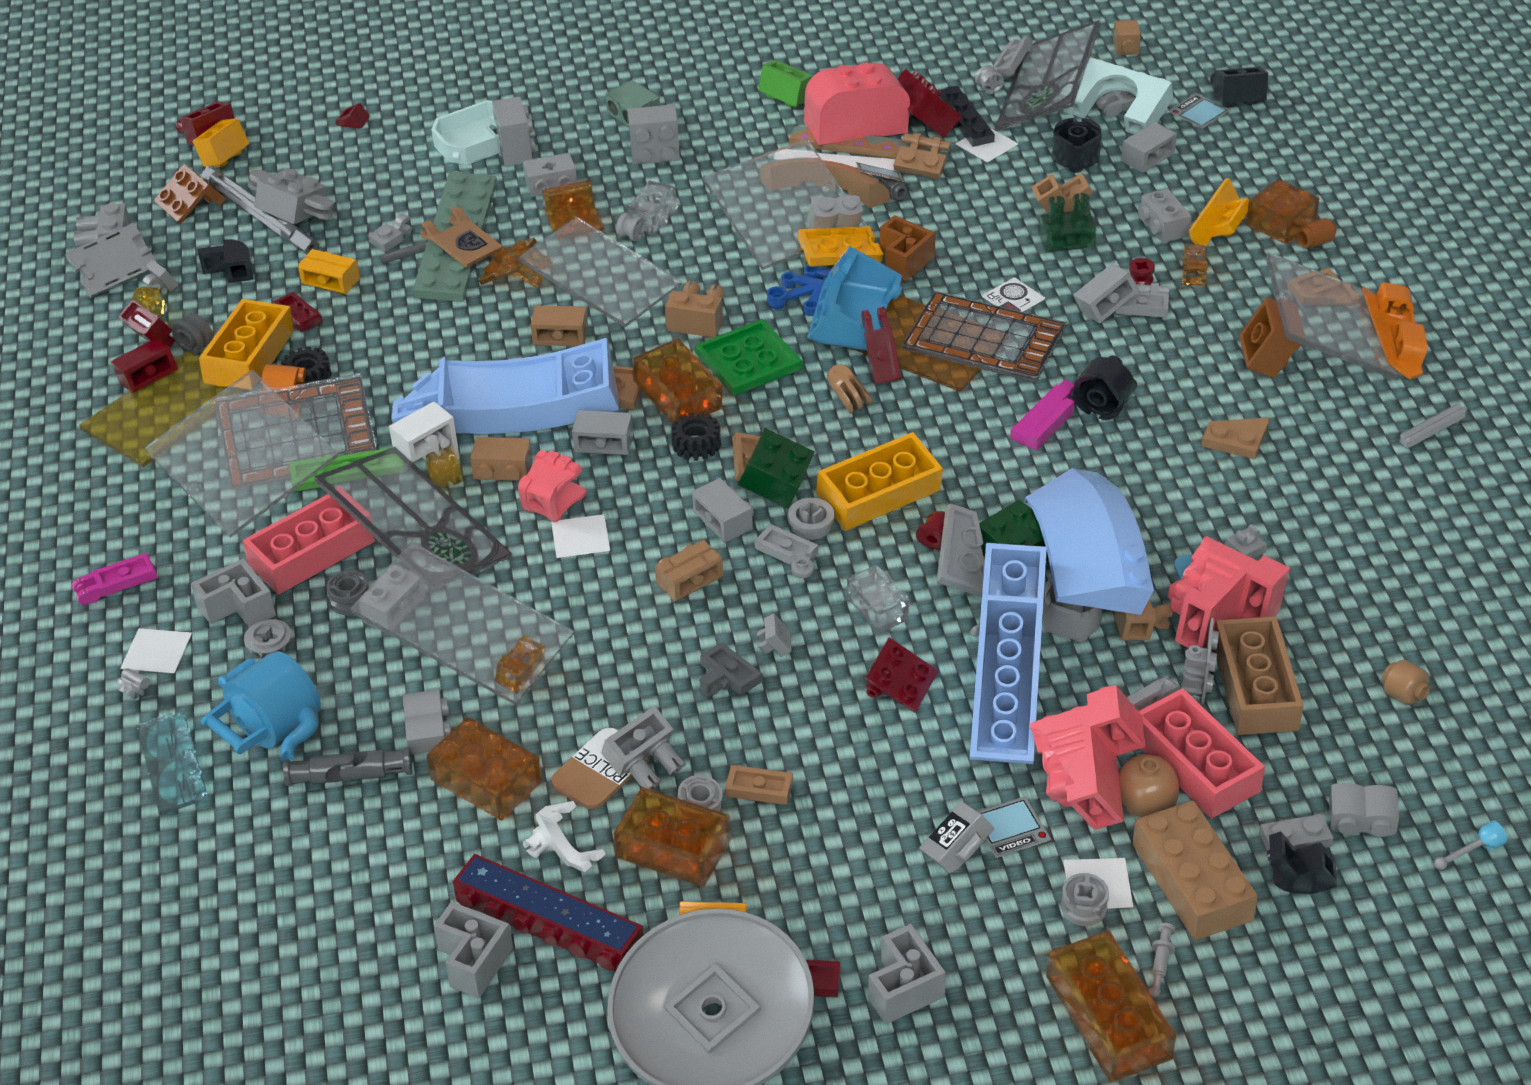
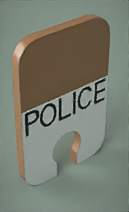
M605 728L599 731L553 774L551 779L553 788L584 808L594 810L603 806L633 777L631 773H624L622 776H619L601 754L605 740L618 730ZM649 757L645 759L646 763L649 761Z

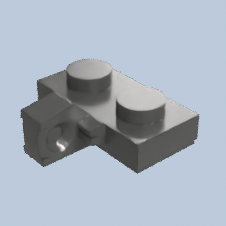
M722 642L700 655V664L707 671L706 675L699 679V692L707 698L717 694L721 688L727 690L729 687L741 696L763 682V673Z

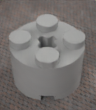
M1051 577L1044 587L1042 614L1044 629L1049 633L1073 639L1076 642L1086 641L1089 635L1099 628L1102 619V609L1056 602Z

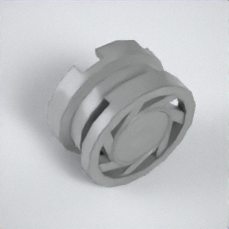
M1078 873L1068 878L1062 888L1061 909L1065 918L1073 924L1080 926H1092L1101 922L1108 910V886L1104 880L1089 873Z

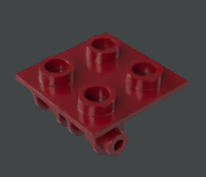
M889 637L865 677V680L868 681L866 693L872 698L886 693L916 713L939 670Z

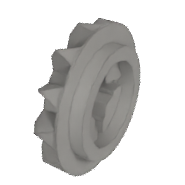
M266 619L259 621L246 631L244 635L245 647L249 649L251 655L258 653L261 658L275 651H285L286 645L291 644V629L281 620ZM271 634L273 635V639H269L268 642L263 641L271 637Z

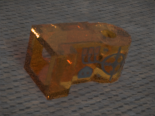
M1184 244L1182 285L1205 286L1208 267L1205 245ZM1196 273L1200 275V277L1190 278L1187 276V274Z
M525 635L522 636L515 648L507 656L503 655L498 661L495 682L518 694L541 663L546 652V646ZM509 673L515 676V681L507 679L505 674Z

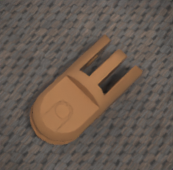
M839 364L829 369L827 374L829 385L850 414L854 412L852 404L856 410H860L863 408L862 400L867 406L872 403L870 395L848 366Z

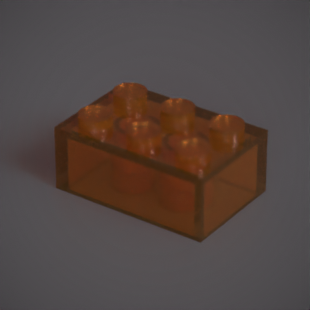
M679 338L633 357V381L672 424H674L676 419L681 420V415L684 414L686 417H689L691 412H694V416H698V412H703L705 417L707 414L722 409V384Z
M470 717L462 721L426 755L432 781L501 821L542 782L539 756Z
M641 787L613 833L616 858L705 887L731 841L730 815Z

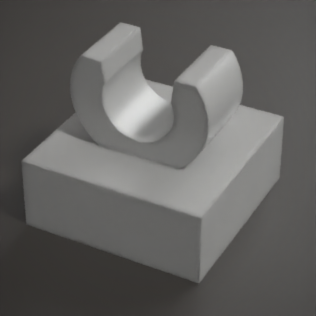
M151 260L145 266L151 274L146 275L143 282L150 287L149 290L154 294L160 293L163 286L171 292L178 286L167 270L154 260Z
M1252 524L1247 529L1238 530L1236 534L1226 538L1225 541L1226 546L1253 559L1266 553L1267 544L1259 538L1260 532Z
M775 614L764 618L765 628L757 632V636L762 641L757 644L758 648L764 654L771 652L773 649L781 656L792 652L790 630Z

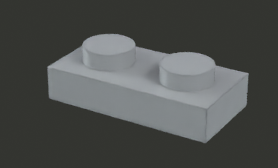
M1322 814L1261 824L1259 834L1266 850L1270 849L1269 835L1280 831L1296 850L1319 842L1325 848L1332 847L1334 839Z

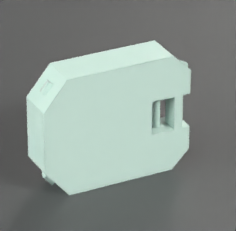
M486 100L438 117L431 129L434 147L448 162L468 165L501 153L499 135L492 131L496 129L492 101Z

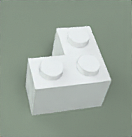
M435 402L424 406L389 426L392 446L396 447L411 462L422 457L436 470H440L460 458L454 418Z

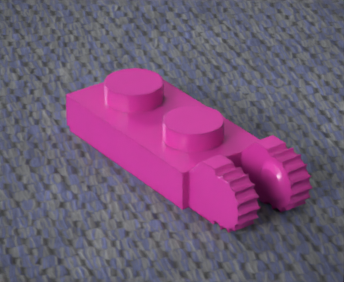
M144 553L94 570L90 574L81 576V578L78 577V579L73 581L72 589L77 593L76 598L79 604L89 605V603L97 602L101 596L104 597L158 577L148 553Z

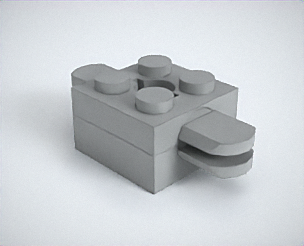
M288 168L275 174H270L263 170H252L250 172L248 188L256 191L255 208L292 224L299 223L313 216L319 219L332 217L334 201L325 197L326 185L317 182L315 178L302 176L296 170Z

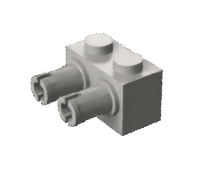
M109 203L101 205L98 215L76 217L75 246L80 247L130 225L126 204Z
M655 706L608 737L601 751V754L619 776H622L624 773H631L645 793H649L652 790L651 787L654 789L661 783V779L656 776L645 762L647 757L655 756L670 776L676 773L675 770L680 771L686 764L669 744L674 729Z

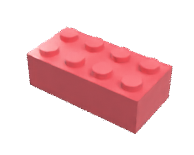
M340 488L336 489L371 522V517ZM331 492L243 539L242 542L248 565L279 595L375 542L373 531Z
M1183 688L1139 711L1142 715L1146 746L1141 748V750L1146 754L1156 755L1168 761L1178 774L1179 787L1211 819L1261 792L1265 766Z

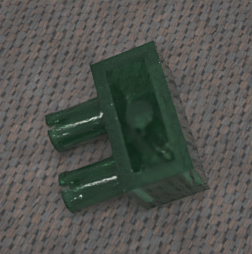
M1081 193L1080 200L1079 194H1075L1073 196V211L1064 212L1065 199L1062 196H1056V203H1054V196L1049 198L1048 214L1040 215L1039 236L1046 253L1095 247L1096 224L1088 209L1090 200L1088 194Z

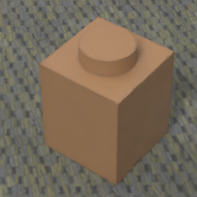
M1137 20L1114 21L1113 43L1116 55L1139 54L1140 30Z

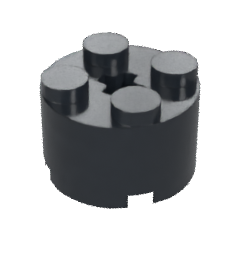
M1067 118L1058 122L1055 125L1053 134L1052 160L1061 166L1069 168V171L1073 173L1082 172L1083 168H1088L1100 161L1102 140L1099 124L1086 118H1082V122L1074 121V118Z
M1114 355L1109 356V358L1098 357L1088 363L1075 381L1072 392L1073 399L1086 414L1090 415L1092 412L1100 415L1098 419L1110 420L1119 415L1137 388V381L1123 365L1119 357Z

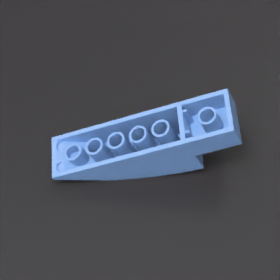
M986 543L970 748L971 760L1033 764L1035 740L1030 729V723L1036 721L1047 547Z

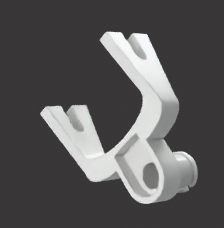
M574 801L545 806L536 814L539 826L533 830V835L523 841L524 848H527L529 845L531 846L526 851L532 857L537 858L545 849L555 850L567 866L583 872L592 867L590 861H599L606 854L603 849L578 852L562 833L557 824L563 818L560 813L572 811L576 807Z

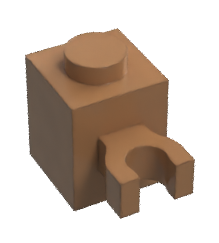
M1150 599L1141 615L1119 611L1114 612L1121 640H1150L1153 628L1168 629L1169 622L1167 617H1172L1173 615L1170 605H1160L1152 608Z

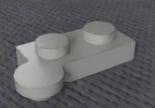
M772 524L755 540V549L790 564L791 572L795 577L807 578L813 574L814 564L812 560L818 554L817 544Z

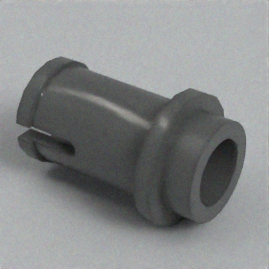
M886 177L882 178L887 182L880 178L878 179L889 190V195L893 200H902L906 196L907 188L903 182H896Z

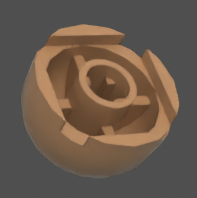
M1141 754L1132 757L1121 766L1118 773L1122 804L1126 806L1127 812L1138 817H1144L1176 805L1179 797L1178 774L1168 761L1156 755Z

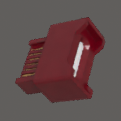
M132 300L119 315V318L128 327L147 341L158 338L169 347L175 342V339L169 335L172 329L156 314H153L135 300Z

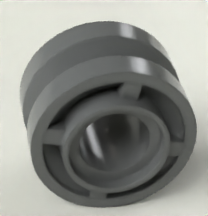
M195 313L187 314L172 327L175 341L189 354L195 355L199 353L214 338L208 323Z
M346 570L333 575L327 583V592L332 610L341 615L360 613L358 601L369 591L366 576L354 570Z

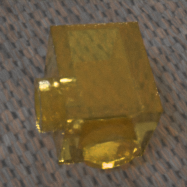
M145 286L135 288L132 300H135L162 319L166 306L161 287Z

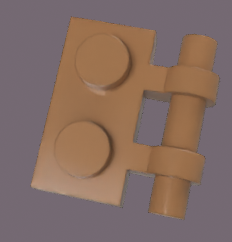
M915 132L913 134L904 133L903 142L911 145L910 147L900 146L893 164L894 170L940 180L947 161L946 155L940 154V150L950 151L951 142L943 141L940 137H934V139L923 137L922 134ZM919 147H929L931 151L920 150Z

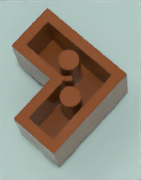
M894 215L880 227V248L882 253L885 254V266L901 274V280L908 281L935 257L936 232Z

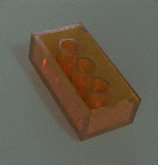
M1110 930L1048 952L1046 977L1110 1083L1173 1060L1176 1034Z

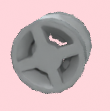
M991 65L981 67L975 75L976 83L987 94L997 93L1004 84L1003 76Z
M623 213L616 225L617 235L623 238L628 236L630 240L639 241L645 232V219L639 216L634 218L629 213Z

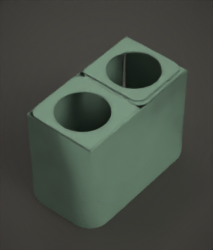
M631 80L606 93L607 113L629 127L627 109L641 108L642 106H660V98H657V95Z

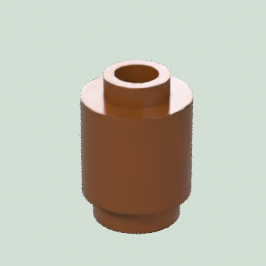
M1328 218L1307 223L1297 231V240L1303 248L1312 249L1335 239L1336 226Z

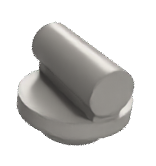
M129 668L124 669L121 679L118 678L116 681L121 684L119 691L134 699L137 694L144 696V689L150 685V680L147 677Z

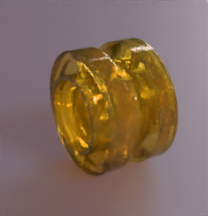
M450 447L442 448L439 456L435 452L426 454V466L429 476L442 490L448 488L449 481L453 485L462 483L461 466Z

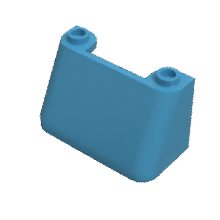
M849 246L824 281L807 338L820 344L867 351L861 313L864 310H869L873 329H881L877 317V308L884 306L887 309L891 299L895 301L902 290V287L899 286L902 275Z

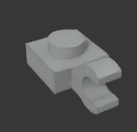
M400 214L396 217L392 226L386 223L368 235L369 243L386 253L404 241L403 235L412 231V227L405 224L410 220V217Z

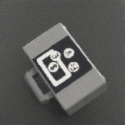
M961 801L919 849L947 873H951L959 869L975 853L994 830V827L982 814Z

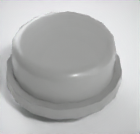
M819 498L800 499L789 508L788 520L793 533L806 540L823 538L831 531V526L834 523V509L825 500Z

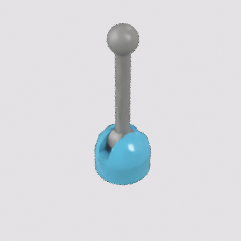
M1490 821L1479 830L1478 840L1444 858L1437 857L1434 860V866L1438 870H1443L1449 862L1481 845L1490 850L1499 848L1507 843L1506 832L1497 821Z

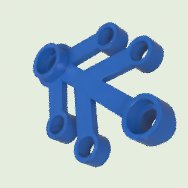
M807 265L804 268V276L796 275L793 272L783 273L781 276L783 287L775 286L767 290V303L772 309L778 310L782 309L789 300L811 294L809 300L804 302V313L807 316H814L825 279L821 280L818 278H826L831 270ZM796 284H798V285H803V286H801V287H798V288H795V289H792V290H789V291H787V290L785 289V288H793V287L796 286Z

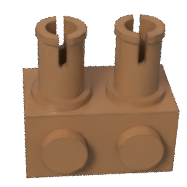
M687 281L683 291H672L665 305L667 331L712 338L717 337L723 324L722 298L725 295L724 288L718 285L716 291H714L716 284H713L709 287L707 295H699L700 285L693 281L691 288H689L691 281Z

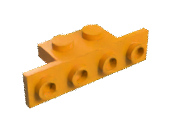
M1226 178L1188 230L1190 239L1196 244L1197 250L1200 249V246L1205 248L1212 237L1220 235L1226 237L1233 234L1252 206L1248 198L1239 200V196L1230 178Z

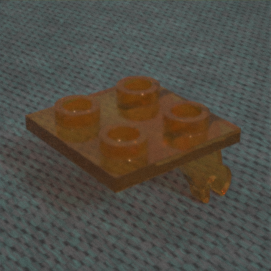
M535 238L526 241L519 240L513 246L508 248L501 247L493 253V259L484 268V273L479 282L483 285L513 273L531 286L536 287L538 283L542 285L544 278L541 274L534 272L524 260L542 272H545L547 268L551 270L552 262L548 258L543 257L534 248L537 242Z

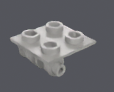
M1211 618L1207 648L1192 645L1185 652L1186 658L1181 689L1183 688L1191 696L1202 695L1201 704H1204L1206 692L1212 693L1214 675L1208 673L1209 671L1215 672L1217 654L1211 652V649L1217 650L1219 636L1218 631H1213L1214 618Z

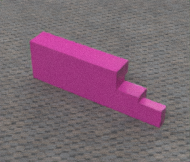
M1064 379L1059 385L1056 384L1010 430V439L1038 450L1074 413V401L1070 400L1071 393L1074 390V383Z

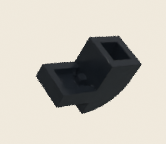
M224 239L223 246L198 249L203 274L226 272L228 283L254 280L249 249L243 242Z
M1281 831L1269 835L1270 849L1267 850V858L1273 868L1274 884L1278 888L1289 893L1315 894L1337 887L1336 861L1321 842L1296 850Z

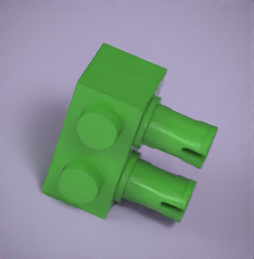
M774 60L763 64L758 91L765 93L771 99H779L785 102L789 107H798L805 103L806 87L813 75Z

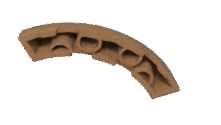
M816 159L788 160L762 166L759 172V181L770 193L798 188L801 186V183L816 184L817 188L835 190L838 187L845 189L849 195L859 196L860 201L868 208L890 201L889 190L878 179L868 173L860 172L858 168L843 163Z

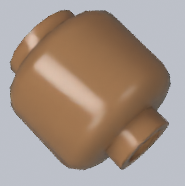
M1408 660L1392 662L1382 675L1384 691L1405 705H1412L1418 700L1423 701L1430 692L1428 673Z

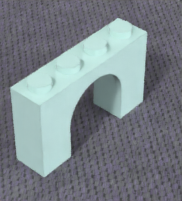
M1087 57L1072 102L1063 105V110L1065 113L1085 118L1096 100L1103 94L1118 90L1127 91L1136 98L1124 115L1126 132L1136 134L1143 128L1159 121L1173 99L1172 82L1147 75L1143 72L1130 70L1123 66L1107 63L1101 59ZM1073 84L1068 85L1061 96L1062 99L1070 94Z

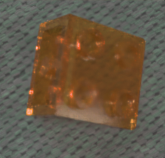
M590 180L542 190L545 216L557 241L570 240L575 237L593 235L604 231V225L594 206Z

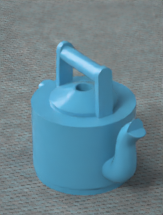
M275 651L267 654L257 662L253 658H248L227 674L221 675L218 678V683L223 688L224 701L208 712L201 720L202 725L211 728L229 743L237 754L244 753L256 744L271 749L283 741L280 760H294L295 748L310 738L318 728L317 713L320 711L321 702L316 687L304 669L287 654ZM229 711L238 726L248 737L245 739L241 738L218 718Z

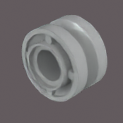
M704 775L686 778L678 789L676 810L679 817L687 824L693 826H706L713 823L719 817L723 796L721 786L714 779Z

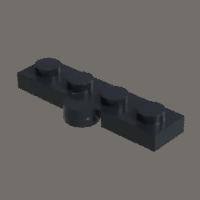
M949 86L939 90L942 93L940 97L962 115L953 128L959 127V130L972 147L995 141V134L959 86Z

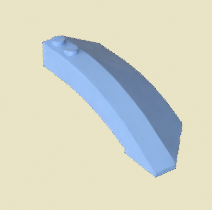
M604 338L554 353L510 360L453 361L446 360L443 357L438 362V369L431 375L429 373L424 374L412 385L413 391L405 398L400 396L393 402L392 420L395 423L424 406L435 402L453 416L456 433L500 434L543 430L575 423L578 410L619 411L618 390L608 340Z
M1071 468L1026 496L1024 502H1028L1033 509L1047 547L1056 602L1141 615L1154 588L1140 529L1126 498L1119 488L1098 472Z

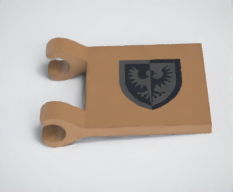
M459 206L450 210L454 215L449 217V222L454 226L440 233L432 221L428 220L422 223V227L425 229L420 232L421 237L435 242L465 268L502 250V245L469 220L463 209Z

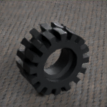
M311 346L306 347V350H302V347L297 348L298 352L290 351V356L285 355L283 357L284 360L281 361V365L306 368L305 382L302 383V387L327 384L326 381L330 382L331 380L330 376L332 374L328 355L317 347L311 350Z
M691 412L689 417H686L684 414L681 415V420L676 419L671 426L672 447L679 457L684 455L686 460L693 457L694 461H698V457H702L705 460L708 459L707 454L712 457L715 455V451L718 452L720 449V424L716 418L712 419L710 414H707L705 417L703 412H698V416H694V412Z

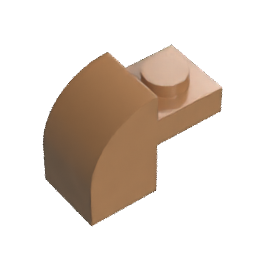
M1080 173L1063 185H1060L1054 175L1050 174L1031 187L1043 209L1054 217H1067L1075 214L1076 210L1073 205L1093 194L1083 173Z

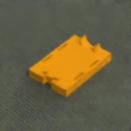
M870 226L798 229L797 238L801 245L800 252L805 253V264H809V266L835 265L849 246L882 263L883 253L879 244L874 243L875 236Z

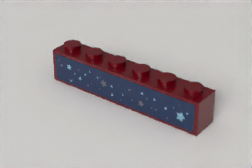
M475 853L453 880L456 901L460 905L469 909L473 908L490 917L506 922L521 933H530L541 938L549 945L562 947L576 957L587 958L609 971H616L626 953L644 936L643 925Z

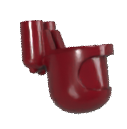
M932 512L927 517L926 523L918 527L916 539L921 544L931 549L941 550L945 512Z

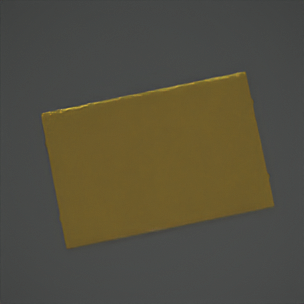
M186 352L175 360L178 370L134 393L128 391L81 423L79 427L128 459L145 467L218 416L217 404L240 400L252 391L203 383L199 357Z

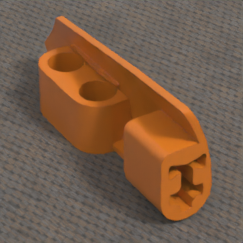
M1382 282L1377 293L1374 294L1363 286L1362 292L1387 363L1409 380L1422 376V363L1427 352V340L1424 326L1415 323L1414 306L1410 290L1403 285Z

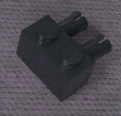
M1260 66L1216 70L1210 77L1211 84L1215 86L1214 98L1222 103L1223 106H1235L1236 103L1240 102L1257 104L1258 101L1267 100L1269 73Z

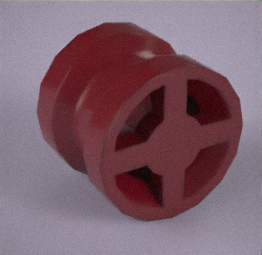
M1146 258L1132 260L1129 264V271L1133 281L1140 285H1151L1154 280L1152 274L1155 271V264Z

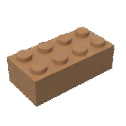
M1277 617L1216 620L1215 631L1219 632L1217 650H1214V653L1217 654L1216 660L1237 735L1299 731L1304 705Z
M1194 800L1135 819L1133 846L1194 941L1254 921L1258 895Z

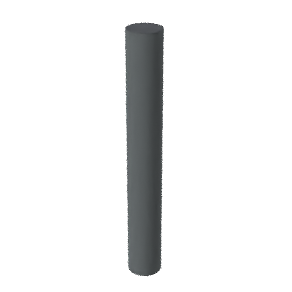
M428 241L379 255V260L382 264H386L424 252Z

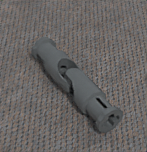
M409 747L404 748L403 751L384 752L382 749L357 753L311 756L309 760L290 761L289 759L283 761V777L287 787L292 786L293 783L311 781L312 784H322L355 779L386 777V774L405 772L407 775L412 774V758ZM340 765L341 770L332 767Z

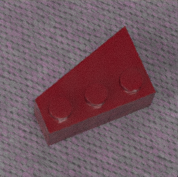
M905 68L897 79L909 95L910 106L907 109L945 138L962 115L940 97L942 93L916 70L911 73Z

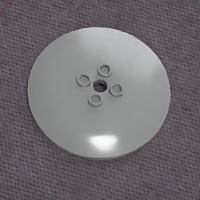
M731 909L692 911L671 918L654 927L642 936L626 953L614 974L610 986L607 1009L608 1022L612 1038L621 1057L635 1074L650 1085H762L790 1063L806 1039L814 1013L812 976L808 964L797 945L786 933L769 921L753 914ZM710 1004L722 1006L721 1011L716 1015L709 1016L704 1013V1009Z

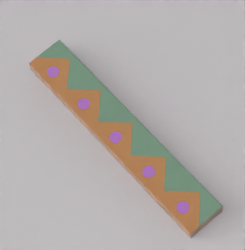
M795 126L789 137V146L896 159L900 146L910 147L911 145L904 143L903 139L867 136L818 145L808 127ZM919 147L920 150L931 151L929 147Z

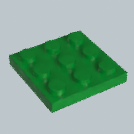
M764 319L695 345L697 356L733 396L803 369V361Z

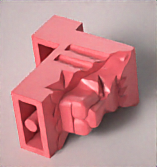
M1205 536L1191 558L1192 563L1184 570L1183 577L1169 586L1167 596L1171 600V610L1180 615L1175 642L1187 648H1190L1192 645L1207 648L1211 618H1214L1213 631H1215L1216 620L1276 616L1280 611L1290 567L1265 555L1257 561Z
M1117 685L1102 687L1098 691L1088 693V705L1074 707L1070 711L1054 716H1046L1041 720L1030 723L1037 751L1039 754H1042L1043 768L1048 775L1046 794L1052 801L1059 802L1064 807H1073L1094 830L1124 822L1116 756L1146 747L1142 715Z

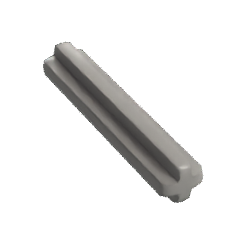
M1455 404L1401 433L1400 444H1403L1405 448H1410L1465 418V407L1462 408L1460 404Z

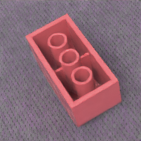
M864 62L854 66L841 65L837 68L818 72L808 82L805 91L804 123L818 145L867 136L882 137L908 133L909 110L907 108L910 106V98L891 69L884 64Z

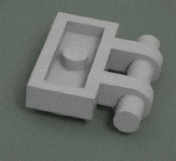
M1134 282L1139 292L1115 311V314L1127 316L1138 315L1167 318L1169 286H1159V283L1140 285Z

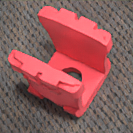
M540 450L535 455L530 471L522 477L518 485L522 508L528 512L545 516L550 521L558 522L569 507L578 500L582 501L587 495L583 487L571 482L581 474V466L573 462L572 458L565 455L561 456L560 453L552 450L549 452Z

